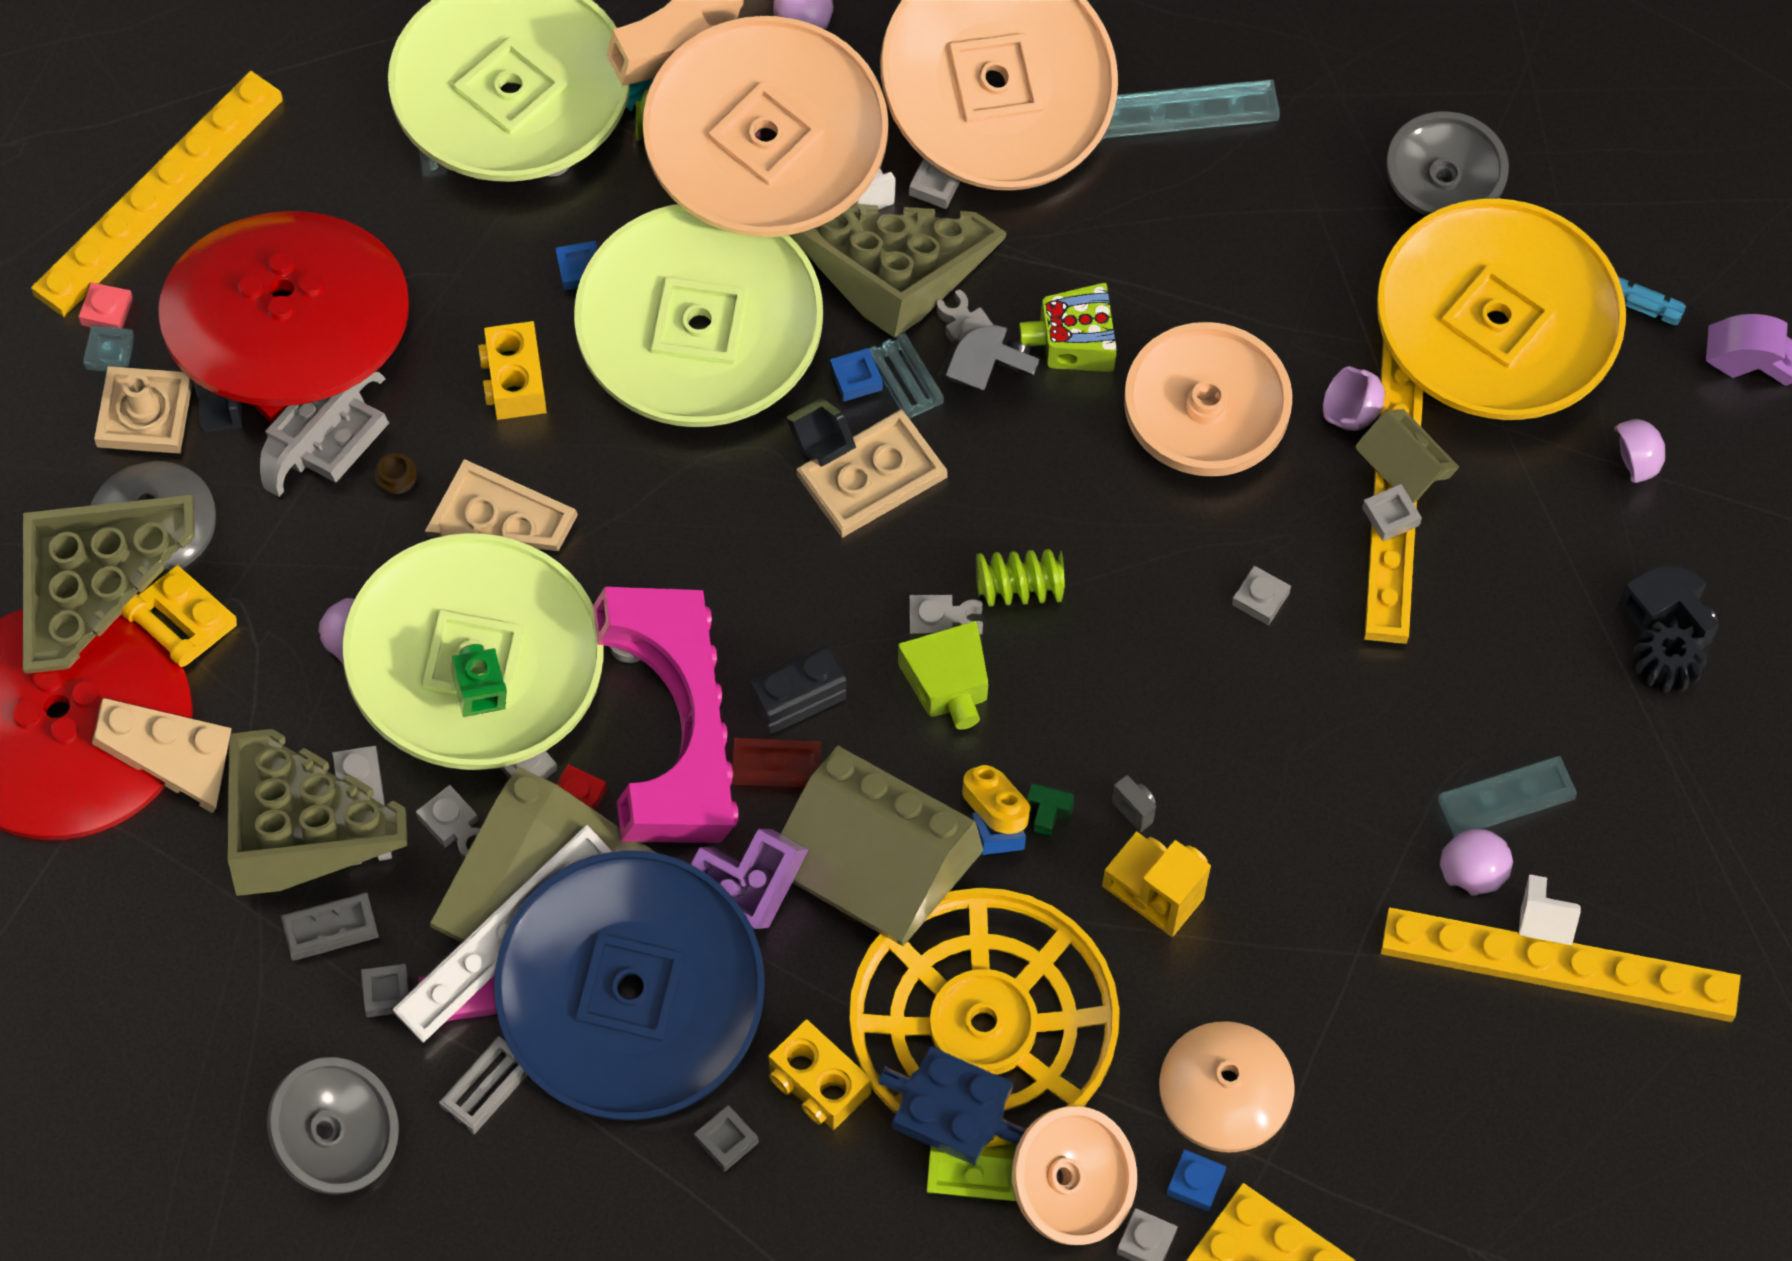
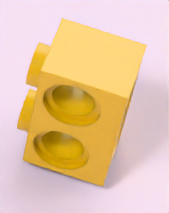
M534 321L484 328L486 344L478 345L481 368H490L491 380H483L486 405L495 404L497 420L547 413ZM506 351L516 352L515 354L510 356L501 355ZM513 386L521 387L520 390L515 392L506 391V389Z
M807 1019L769 1055V1071L771 1072L769 1077L774 1085L787 1095L790 1092L795 1094L803 1102L801 1107L815 1123L820 1125L824 1121L833 1131L871 1094V1078ZM799 1056L807 1057L813 1062L810 1067L804 1070L795 1069L789 1063L792 1059ZM837 1086L845 1094L839 1099L830 1100L825 1098L821 1092L827 1087Z

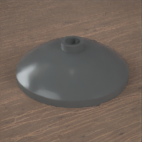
M1432 112L1410 120L1395 134L1388 150L1386 162L1388 178L1396 194L1409 207L1426 216L1446 206L1464 201L1498 199L1505 188L1509 173L1507 153L1498 136L1479 120L1456 112ZM1438 178H1446L1449 182H1442Z
M146 461L123 468L103 483L91 503L92 506L193 495L195 537L184 549L180 548L163 565L165 569L158 576L165 575L177 565L180 568H184L199 557L209 544L216 525L215 503L205 482L190 469L167 461Z
M325 1057L300 1065L280 1082L272 1096L268 1109V1136L275 1157L294 1180L313 1191L325 1194H345L361 1189L372 1183L385 1171L395 1153L399 1127L394 1102L383 1083L371 1071L356 1062L337 1057ZM317 1125L325 1128V1139L318 1136L316 1132Z

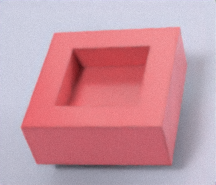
M91 282L79 314L81 325L121 334L133 301L131 291Z

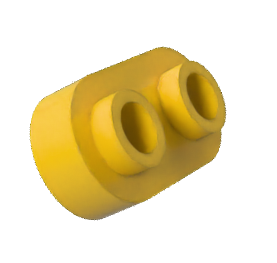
M982 765L972 768L965 773L962 795L991 829L999 833L1014 834L1026 828L1029 820L1030 805L1001 771L988 765Z

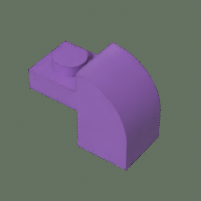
M1743 314L1709 325L1706 361L1732 378L1760 369L1785 386L1792 384V339L1787 337L1788 323L1772 316Z

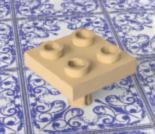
M108 366L94 438L97 447L180 453L193 380L184 372Z

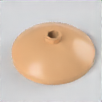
M1213 1022L1190 1030L1171 1047L1161 1068L1159 1093L1163 1109L1169 1121L1185 1138L1209 1150L1239 1152L1263 1144L1282 1127L1293 1103L1294 1078L1285 1054L1266 1034L1241 1023ZM1227 1070L1233 1071L1237 1075V1079L1231 1082L1226 1081L1221 1073Z
M1069 1106L1057 1108L1043 1114L1024 1132L1013 1159L1012 1183L1019 1208L1036 1231L1057 1243L1085 1245L1107 1237L1124 1221L1131 1209L1136 1193L1137 1167L1129 1141L1122 1130L1110 1118L1094 1109ZM1059 1169L1063 1173L1061 1184L1057 1182L1056 1173Z

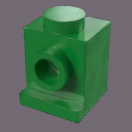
M471 644L460 649L459 655L452 656V676L462 716L468 717L505 710L507 689L503 682L495 648L485 650L481 644Z

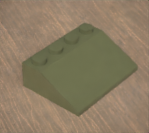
M837 746L810 777L781 832V835L809 849L792 882L793 884L901 946L908 942L984 851L974 820L840 746Z

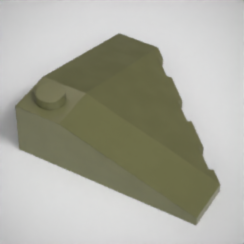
M853 204L845 212L819 227L789 235L863 317L895 338L921 321L937 305L938 300L947 296L1005 239L1006 232L976 212L960 211L959 219L956 220L952 218L939 219L935 217V209L904 207L902 215L898 216L878 213V205Z
M193 495L23 513V671L25 674L69 669L80 658L79 653L96 635L100 637L123 613L121 609L138 591L142 593L165 569L163 565L180 548L184 549L194 539L195 512Z
M274 729L231 733L229 739L228 863L236 896L282 891L407 846L405 807L393 800L386 807L372 798L374 795L373 788L353 776L347 774L341 780L328 772L329 763L306 748H303L297 754L284 746L286 742L285 736Z
M518 766L496 799L435 913L430 927L462 943L586 825L593 830L612 852L627 850L656 852L642 842H621L620 828L558 785Z

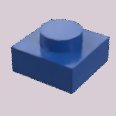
M596 241L555 248L564 291L578 288L586 266L598 250Z
M869 348L830 359V369L843 402L883 390V381Z
M972 813L971 819L976 822L984 850L982 855L1025 849L1026 835L1023 830L1014 834L999 833L991 829L977 813Z
M1184 1149L1169 1185L1167 1195L1209 1212L1227 1166Z

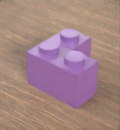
M758 829L741 862L714 847H700L691 865L711 876L727 890L741 907L753 928H769L809 849L772 829Z

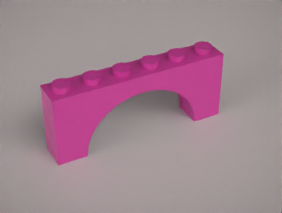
M604 587L593 605L597 645H606L627 651L649 665L660 676L671 692L679 712L682 730L680 754L676 765L658 778L640 783H629L617 800L621 842L722 843L737 824L738 807L736 802L731 799L730 786L733 770L731 763L726 761L724 747L727 742V727L724 722H721L719 711L722 702V689L720 684L715 681L714 668L717 661V652L715 646L710 644L709 630L712 616L710 608L705 606L703 590Z

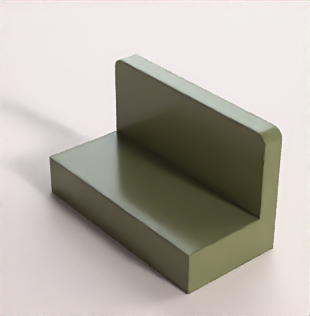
M1404 409L1385 410L1356 444L1357 451L1392 487L1402 484L1413 503L1417 502L1434 481L1449 479L1459 468Z

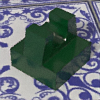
M1032 783L1027 801L1030 805V812L1037 813L1034 833L1051 838L1056 819L1069 822L1074 806V794Z

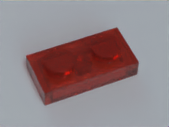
M734 738L732 785L805 788L810 777L820 766L821 741Z

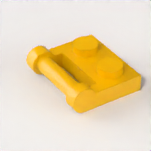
M178 565L142 593L136 594L121 609L123 612L121 615L129 622L136 621L170 652V658L180 667L188 665L237 626L236 616ZM156 607L190 639L182 640L150 610Z

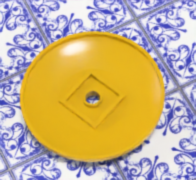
M1469 200L1446 206L1422 218L1403 234L1393 247L1385 262L1377 291V312L1381 333L1387 348L1403 372L1417 386L1438 401L1459 411L1490 419L1523 420L1537 418L1565 409L1581 400L1604 379L1618 355L1626 325V308L1622 287L1613 266L1600 247L1585 232L1560 215L1545 208L1515 200ZM1492 311H1499L1504 313L1509 321L1505 324H1495L1488 318L1487 314Z

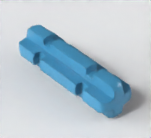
M1618 277L1624 300L1626 301L1625 306L1655 318L1657 314L1663 316L1662 321L1669 324H1679L1686 307L1683 302L1673 298L1670 301L1664 300L1665 295L1635 283L1633 287L1629 286L1628 280Z

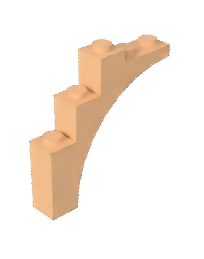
M672 0L664 8L641 21L613 29L607 57L622 86L654 79L665 61L686 41L710 27L737 19L744 0Z

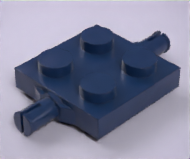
M930 1046L920 1068L911 1077L905 1076L886 1066L879 1078V1085L902 1094V1104L893 1120L892 1129L974 1166L984 1147L995 1136L1018 1146L1021 1137L1027 1130V1128H1022L1003 1119L1004 1106L1012 1092L1013 1082Z

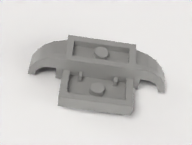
M375 371L361 383L332 397L300 405H289L265 431L268 438L260 458V475L264 489L280 497L284 492V478L290 468L301 473L307 467L336 483L389 424L385 414L365 404L359 393L371 381L381 384L385 380L382 374Z

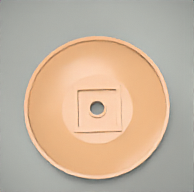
M902 0L891 17L885 32L880 59L881 81L886 103L893 120L909 144L925 160L957 180L993 190H1020L1041 186L1060 178L1077 167L1093 151L1108 128L1117 99V64L1107 31L1087 0ZM990 70L998 71L1004 77L1005 85L1001 88L992 87L986 81L985 73Z
M755 16L730 20L698 33L674 51L662 65L650 86L643 113V135L647 157L655 176L670 197L684 210L699 220L724 231L755 237H776L796 234L819 227L833 220L858 201L876 177L882 164L888 138V114L884 95L876 76L863 58L846 42L836 35L804 21L777 16ZM762 128H769L774 130L777 136L771 141L764 142L758 140L755 137V133Z

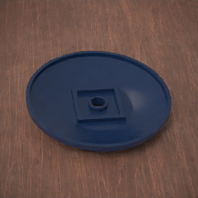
M630 850L603 853L577 861L561 869L535 889L521 905L503 937L498 952L494 980L495 1006L501 1030L513 1056L527 1075L547 1094L577 1111L595 1117L630 1121L656 1118L682 1110L698 1102L724 1082L739 1065L756 1034L763 1008L765 988L763 961L754 930L741 907L727 890L705 872L680 859L659 853ZM629 975L639 977L644 984L642 994L632 1000L625 999L618 993L619 982Z

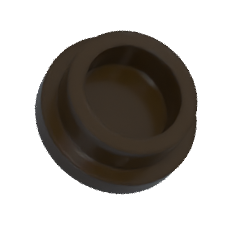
M401 453L387 454L378 462L375 468L376 483L387 493L400 494L406 492L416 482V466L409 457Z

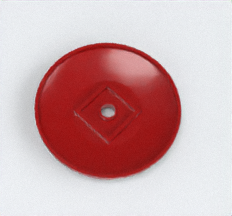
M282 211L254 215L234 221L209 233L190 247L176 262L163 285L159 301V323L163 341L178 367L197 384L217 395L238 402L263 406H289L315 402L337 395L361 383L378 370L392 355L403 336L409 313L408 289L404 273L396 258L381 241L366 230L348 221L329 215L303 211ZM280 290H288L292 292V294L288 297L272 296L275 292Z
M23 609L0 618L1 831L40 840H66L88 836L114 827L129 819L146 807L165 788L164 781L143 769L136 770L92 744L98 712L103 698L193 719L192 696L183 667L178 666L170 658V652L136 621L129 622L123 615H120L100 637L96 635L79 653L80 658L69 669L25 674L23 671ZM56 702H65L70 705L69 711L63 717L51 718L47 715L49 707Z

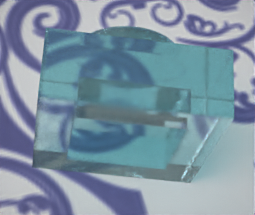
M91 325L83 360L86 370L107 372L108 366L128 368L135 340L133 330Z

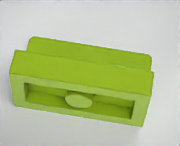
M1017 1145L985 1146L975 1166L931 1146L927 1192L1016 1201L1012 1183V1165Z

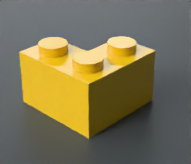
M1136 831L1106 867L1102 887L1173 937L1203 901L1211 865L1207 863L1206 857L1192 846L1185 847L1175 840L1166 849L1158 840L1152 837L1146 839Z

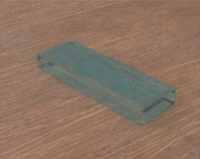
M1558 756L1441 793L1438 801L1455 837L1469 829H1484L1574 800L1577 792L1561 757Z

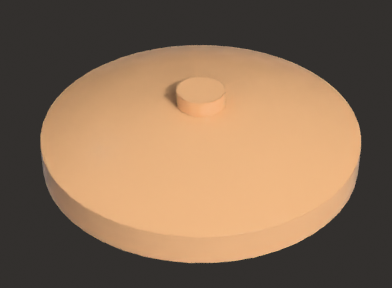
M1200 322L1172 328L1146 344L1130 367L1125 387L1124 406L1132 433L1142 447L1158 461L1173 469L1192 475L1224 476L1256 465L1277 447L1284 436L1290 419L1292 389L1284 365L1273 350L1263 341L1237 327L1220 323Z

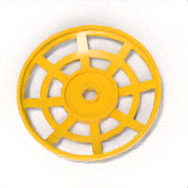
M973 888L948 892L925 920L927 921L932 917L954 910L969 908L970 935L944 941L921 956L908 942L901 946L884 935L879 934L869 947L857 970L851 992L849 1022L853 1049L860 1068L871 1078L870 1085L892 1112L897 1114L902 1104V1094L899 1093L895 1097L885 1086L878 1084L880 1077L874 1069L868 1053L864 1032L891 1034L897 1058L909 1077L919 1067L910 1054L905 1035L931 1036L936 1049L995 1075L1005 1073L1016 1066L1019 1067L1036 1082L1022 1091L1010 1095L1004 1110L1024 1105L1040 1096L1046 1090H1049L1066 1102L1067 1105L1065 1107H1084L1099 1088L1112 1063L1118 1039L1119 1004L1115 983L1106 960L1093 940L1071 918L1055 907L1029 895L1005 889ZM987 908H1000L1025 914L1045 923L1054 929L1056 933L1040 952L1016 939L988 934ZM1070 943L1082 955L1093 972L1101 993L1103 1006L1076 1010L1075 1000L1070 987L1059 969L1053 964ZM890 949L908 968L895 991L890 1016L864 1014V1001L870 980L881 959ZM989 949L1013 954L1029 964L1016 978L1000 971L990 970ZM971 950L972 970L961 973L949 981L932 967L935 963L950 955ZM1043 975L1055 990L1062 1007V1012L1037 1014L1035 1003L1028 991ZM920 980L936 995L930 1017H904L907 999L915 983ZM987 1013L996 1020L997 1024L991 1031L980 1032L972 1026L971 1020L977 1014ZM1104 1024V1040L1099 1060L1088 1082L1080 1090L1060 1076L1073 1054L1077 1038V1028ZM1063 1030L1060 1050L1052 1065L1047 1067L1030 1053L1035 1042L1036 1033ZM995 1136L986 1146L992 1147L1013 1143Z

